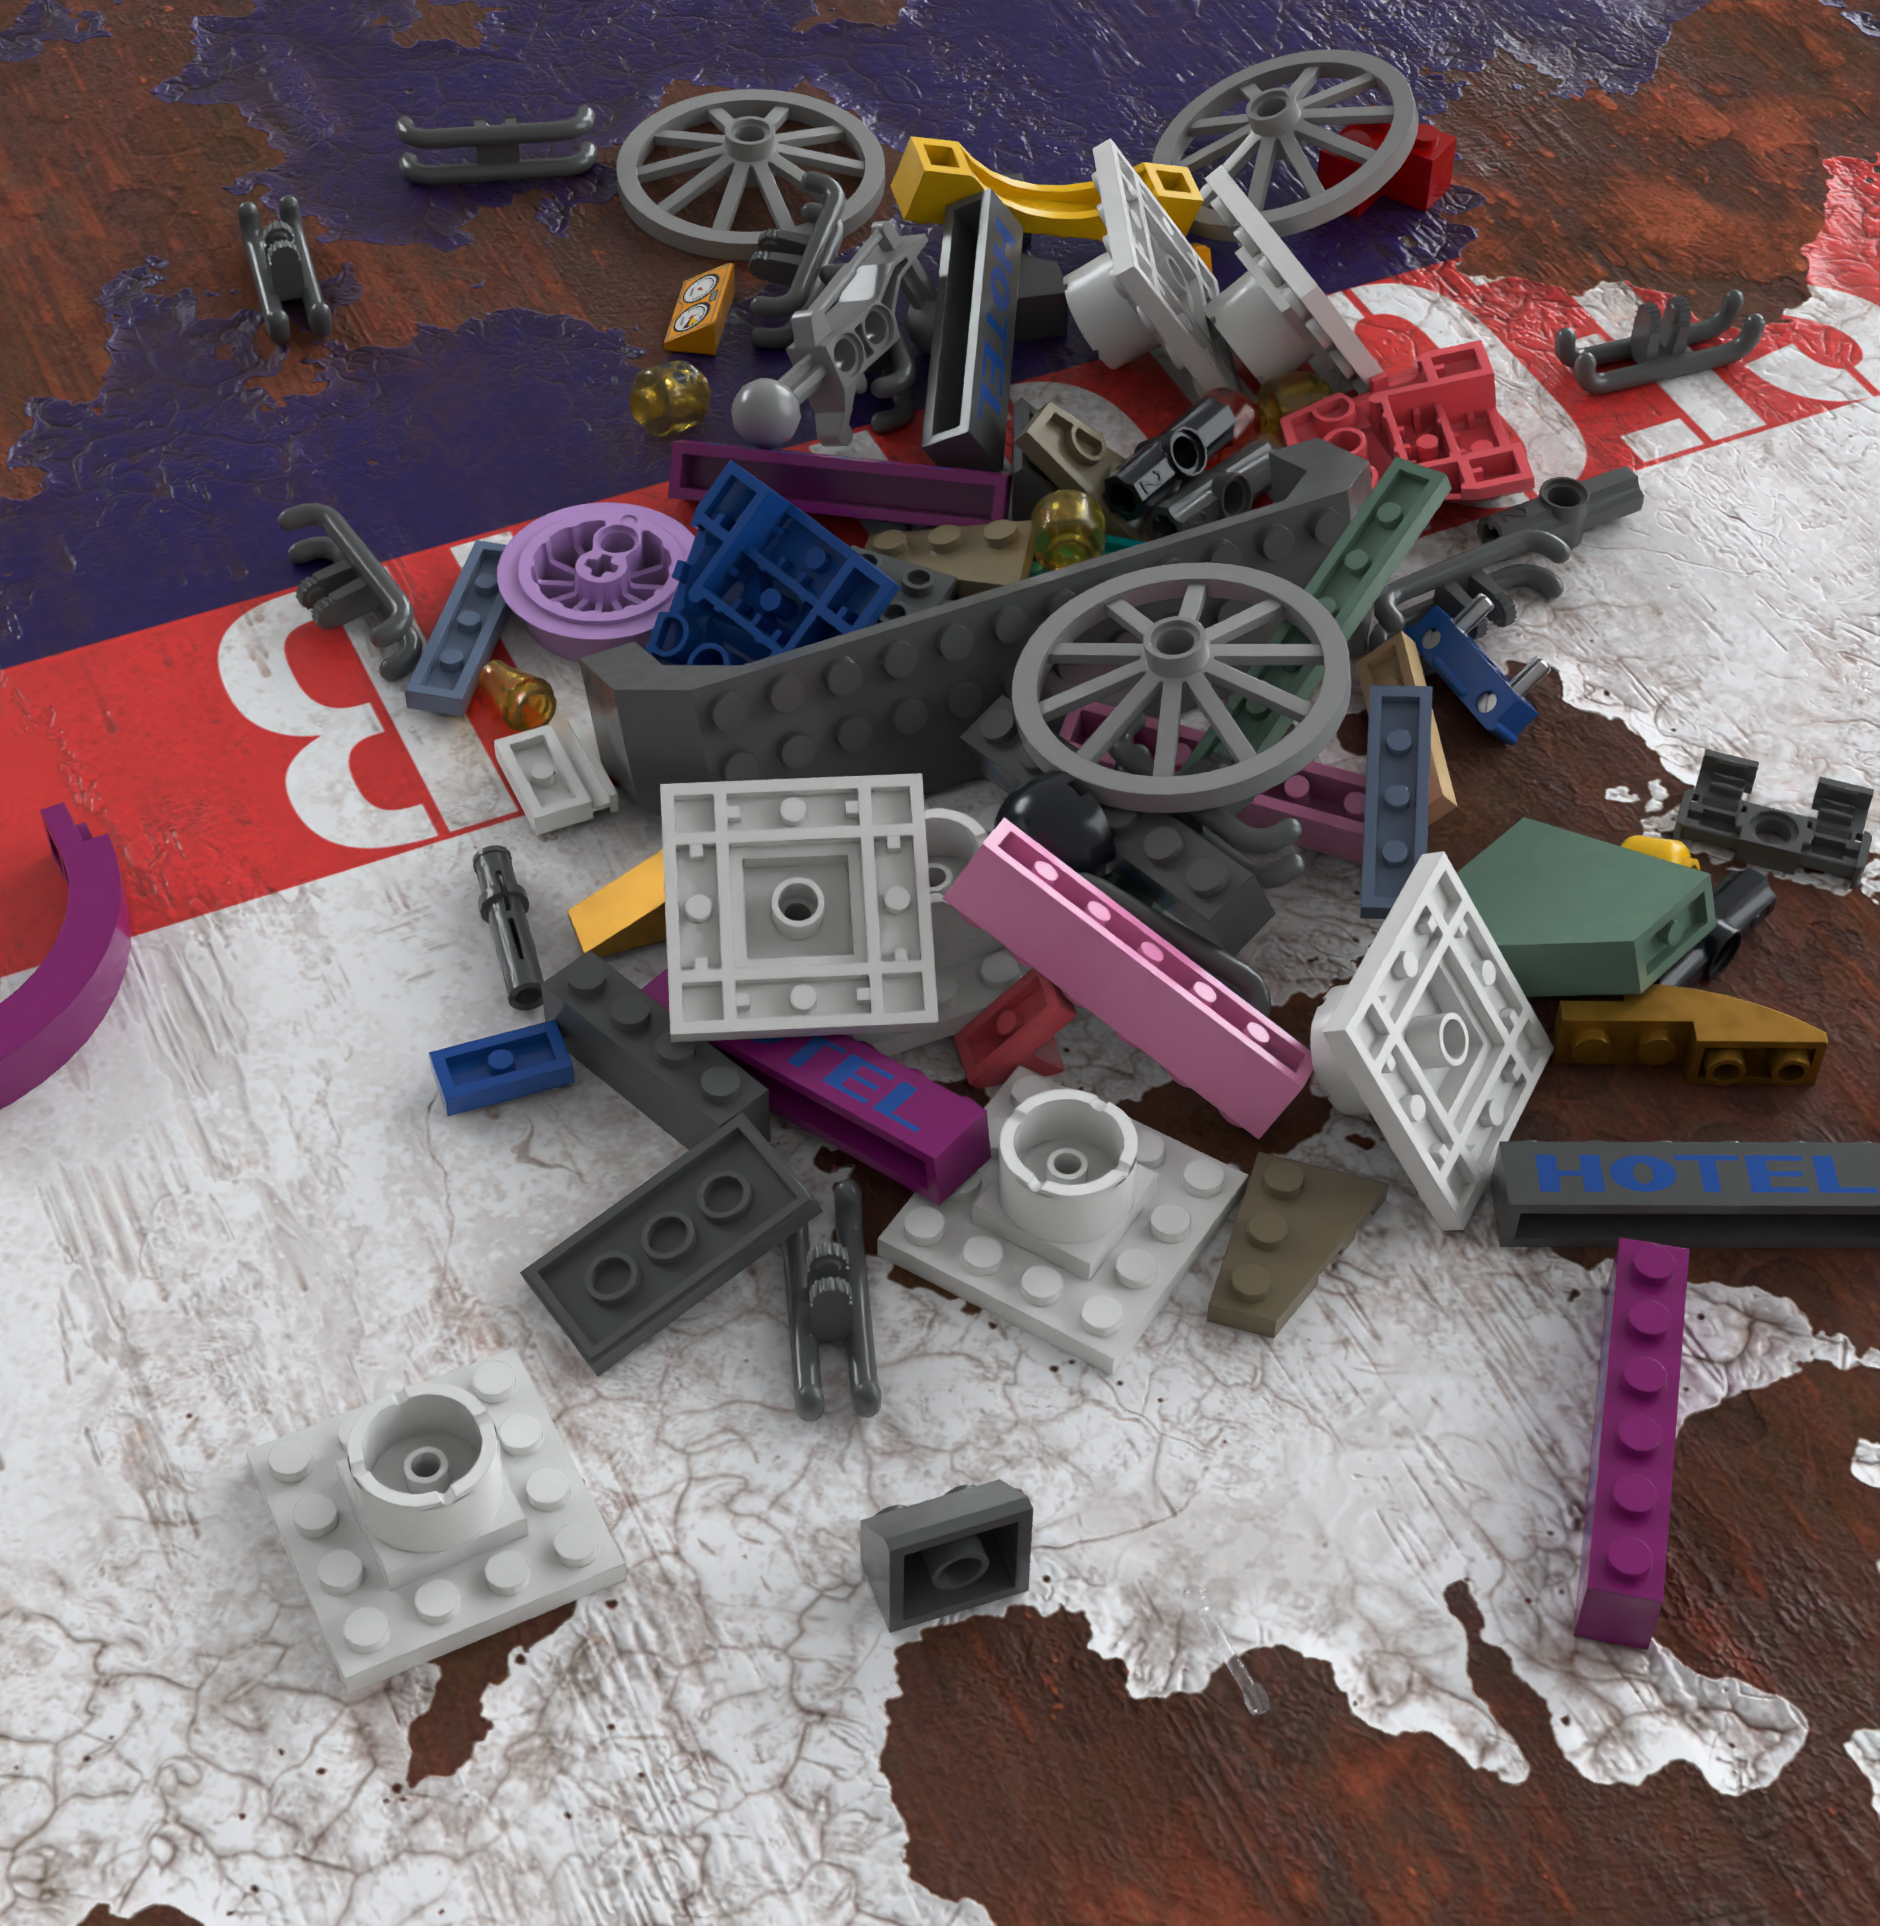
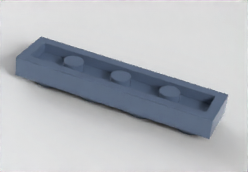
M475 541L405 689L407 708L464 717L512 611L504 601L497 583V567L500 556L507 546L506 544Z
M1370 685L1360 918L1386 919L1422 854H1427L1433 686Z

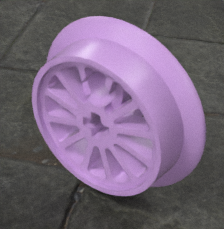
M615 502L575 505L542 516L520 530L510 540L500 556L497 567V583L504 601L524 621V625L531 637L539 645L555 655L579 662L581 657L634 641L646 650L658 613L669 611L679 581L672 578L677 560L687 561L695 536L675 519L650 508Z

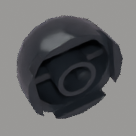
M1051 770L1023 784L1006 797L994 820V829L1005 817L1075 872L1089 873L1109 881L1112 874H1105L1106 864L1116 858V847L1110 824L1099 802L1090 792L1080 797L1072 787L1067 785V783L1075 780L1073 776L1066 772Z

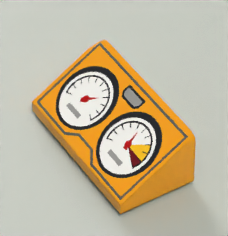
M734 263L724 264L684 281L664 341V350L716 355L735 294Z

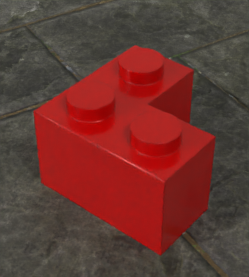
M1392 123L1348 124L1338 135L1378 150L1385 140ZM1419 123L1415 143L1400 169L1376 193L1345 214L1358 218L1381 195L1426 212L1450 189L1457 137L1441 132L1432 125ZM1322 148L1319 153L1317 177L1326 191L1349 177L1362 164Z

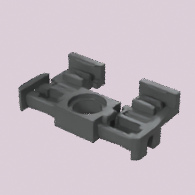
M1708 749L1705 750L1695 789L1686 790L1683 794L1672 840L1681 841V839L1709 843L1734 851V861L1791 875L1795 874L1796 867L1827 872L1851 880L1849 889L1859 887L1872 841V835L1865 831L1864 827L1874 789L1820 776L1811 809L1818 810L1817 818L1807 817L1742 800L1743 792L1748 794L1752 792L1759 762ZM1763 832L1774 833L1785 839L1786 843L1781 845L1768 844L1760 840L1757 834Z

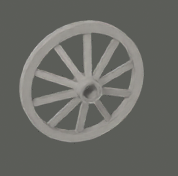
M1329 49L1298 52L1266 60L1241 70L1218 82L1195 98L1175 117L1163 133L1154 152L1152 163L1188 167L1190 173L1235 150L1222 165L1233 179L1258 152L1248 198L1277 235L1285 237L1317 227L1341 216L1382 188L1400 169L1409 156L1418 133V110L1410 84L1396 67L1385 60L1373 55L1350 50ZM1319 78L1348 79L1346 82L1304 98ZM1294 82L1289 89L1281 87L1273 88L1276 86ZM1372 88L1382 92L1394 105L1325 108ZM1243 100L1248 102L1246 114L1217 117ZM1392 123L1385 140L1378 150L1319 127L1322 125ZM1232 132L1181 160L1187 147L1196 136ZM1309 142L1362 164V166L1349 177L1325 191L1302 149ZM1288 158L1310 198L1288 206L1263 211L1274 161ZM1206 183L1199 191L1204 201L1188 232L1218 241L1239 242L1233 232L1241 225L1237 222L1229 228L1215 210L1208 208L1210 202L1217 197V194Z
M765 89L728 90L708 93L677 102L658 111L640 123L630 133L619 151L616 166L617 189L619 199L629 217L642 230L657 240L676 249L700 256L724 260L750 261L752 254L755 251H760L758 250L759 246L757 243L761 232L730 231L745 187H759L777 227V231L781 229L811 236L815 226L814 223L808 222L798 226L794 225L775 182L776 174L822 205L825 201L824 197L804 189L801 179L806 172L794 164L863 178L856 192L848 200L845 199L844 209L840 217L845 227V238L867 222L882 200L885 189V157L882 147L872 131L861 120L836 105L807 95ZM786 120L815 127L813 129L775 134ZM712 122L725 135L685 132L684 130L703 123ZM842 141L854 152L859 160L798 147ZM659 145L702 149L701 151L643 165L649 154ZM708 166L658 205L647 196L640 183ZM727 175L729 181L712 228L696 225L674 216V214Z
M1209 562L1168 564L1145 568L1107 580L1084 591L1057 609L1031 636L1021 652L1012 681V702L1017 730L1029 756L1044 773L1055 770L1070 774L1075 780L1067 783V785L1072 787L1079 796L1090 792L1100 804L1129 811L1148 813H1180L1221 807L1253 797L1281 784L1312 762L1329 744L1337 733L1350 702L1352 684L1349 650L1345 636L1331 613L1315 597L1283 578L1249 567ZM1206 597L1225 598L1254 605L1206 629L1199 623ZM1184 598L1178 616L1167 617L1155 623L1134 608L1151 602ZM1109 617L1143 642V644L1072 643L1085 631ZM1278 617H1282L1296 626L1312 643L1225 644ZM1053 664L1124 665L1040 702L1043 684ZM1323 665L1324 677L1319 695L1315 703L1312 704L1230 666ZM1212 683L1299 722V724L1278 743L1257 754L1212 688ZM1135 685L1077 753L1071 751L1059 741L1046 724V722ZM1154 698L1160 701L1161 707L1153 776L1135 775L1098 765L1097 763L1148 704ZM1195 702L1236 764L1210 772L1174 776L1182 705Z

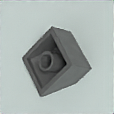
M998 1479L978 1486L971 1484L961 1485L949 1490L941 1497L910 1506H890L879 1511L873 1517L860 1520L861 1563L889 1633L1029 1591L1033 1506L1029 1497Z

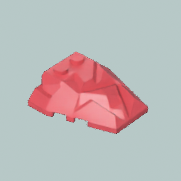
M1482 340L1425 352L1413 358L1414 370L1389 381L1388 375L1385 372H1381L1369 378L1370 390L1350 398L1341 392H1337L1279 419L1286 447L1318 437L1368 460L1372 490L1395 457L1445 473L1452 489L1442 503L1471 504L1523 493L1535 488L1534 475L1521 442L1510 444L1497 411L1494 371Z

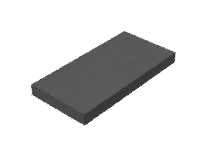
M742 1112L521 1271L520 1274L591 1369L599 1376L823 1211L814 1195Z

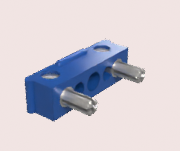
M1479 593L1455 618H1452L1439 606L1435 605L1415 626H1407L1405 634L1416 643L1420 654L1487 731L1506 745L1512 746L1516 744L1518 740L1517 735L1539 715L1524 696L1551 671L1549 664L1543 658L1535 656L1509 681L1468 634L1494 608L1492 601L1486 595Z

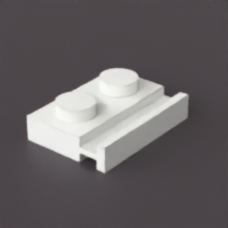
M576 717L569 718L568 726L553 729L551 724L494 740L496 759L536 836L593 819V812L608 808L610 813L619 811L618 793Z

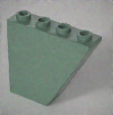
M1523 817L1457 872L1459 879L1526 997L1641 994L1716 927L1711 874Z

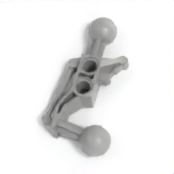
M891 221L874 222L871 226L872 234L849 263H845L811 306L807 310L794 312L791 318L794 342L786 348L793 367L778 381L771 378H759L743 385L734 398L731 407L733 428L745 443L762 449H772L788 442L796 432L801 420L799 405L807 398L815 413L817 438L822 446H848L852 442L853 432L849 423L853 411L855 394H862L867 389V380L863 372L901 338L895 317L899 286L910 302L905 320L909 339L922 352L931 354L938 288L934 287L917 259L918 254L928 242L925 234L900 236ZM840 296V299H839L838 303L828 311V309L832 306V304H833V303L836 301V299Z

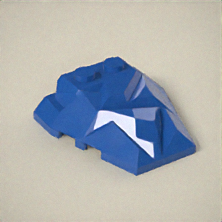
M730 460L696 507L690 525L698 529L687 561L677 560L672 578L679 581L669 611L658 613L646 651L662 665H744L875 625L901 587L885 575L882 570L805 512L780 496L737 463Z

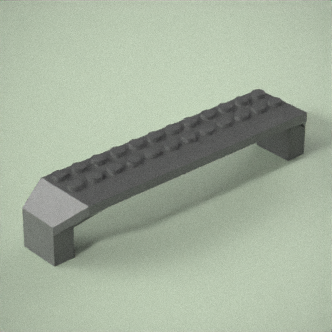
M1318 437L1268 452L1274 504L744 665H662L635 641L579 658L601 763L605 771L637 803L661 817L660 784L922 773L923 795H927L983 777L985 775L960 737L1002 694L1012 701V681L1021 652L1039 626L1057 609L1084 591L1107 580L1145 568L1179 563L1209 562L1249 567L1273 574L1305 589L1372 492L1369 461ZM1206 597L1199 623L1206 629L1254 605L1225 598ZM1184 598L1161 600L1134 608L1155 623L1167 617L1178 616ZM1374 603L1347 642L1349 659L1365 654ZM1111 617L1091 627L1072 642L1143 644L1142 641ZM1278 617L1225 644H1267L1284 618ZM1053 664L1043 684L1040 702L1124 665ZM1252 665L1230 667L1247 673ZM1212 683V688L1220 700L1228 698L1233 694V692ZM1135 685L1095 702L1117 707ZM1154 698L1142 712L1146 716L1159 719L1161 702ZM1195 702L1182 705L1181 713L1198 706ZM1067 714L1046 722L1050 729L1059 734Z

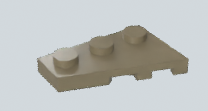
M1051 401L1040 408L1014 443L1104 534L1144 542L1152 541L1153 539L1147 535L1144 520L1152 513V508L1141 517L1127 521L1123 516L1112 513L1102 498V494L1105 492L1104 480L1129 460L1133 454L1125 459L1106 446L1103 434ZM1178 484L1159 502H1161L1162 500H1164L1165 498L1179 490L1180 484Z
M1002 519L981 525L958 527L947 524L934 529L904 532L897 529L886 530L879 534L869 535L865 549L957 577L958 598H964L1029 578L1037 535L1033 520L1013 522Z
M1258 1152L1209 1302L1207 1322L1275 1338L1318 1285L1319 1276L1337 1253L1340 1255L1344 1253L1355 1239L1356 1230L1369 1214L1374 1216L1386 1201L1389 1184Z

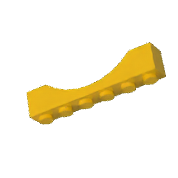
M911 136L890 185L904 221H913L918 224H944L946 205L992 188L1023 227L1024 233L1053 235L1058 238L1094 239L1102 242L1103 236L1107 235V228L1097 210V205L1102 202L1101 196L1093 181L1069 185H1037L1012 180L986 168L971 157L958 141ZM1146 162L1134 166L1133 169L1184 237H1186L1204 201L1189 168Z

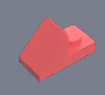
M1034 968L1028 971L953 1036L969 1085L979 1089L1004 1084L1019 1065L1042 1076L1055 1075L1065 1070L1054 1035L1078 1015L1074 1004L1065 997L1062 990Z

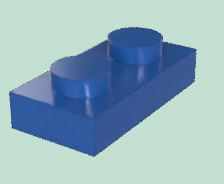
M556 1020L429 1052L431 1070L447 1116L575 1083L574 1067Z

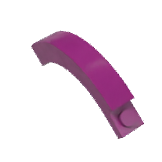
M64 802L42 809L40 813L51 855L68 887V904L65 919L55 943L40 966L14 993L0 1003V1110L42 1084L65 1065L88 1041L110 1009L127 969L131 947V918L115 850L108 833L93 838L86 822L75 825Z

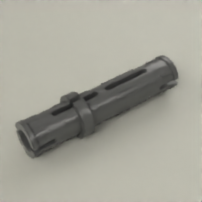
M491 845L482 848L473 856V868L477 873L482 893L479 896L478 906L482 919L489 923L496 953L507 988L509 1005L518 1010H531L543 1004L541 983L544 982L526 917L530 904L526 890L517 884L510 851L503 846Z

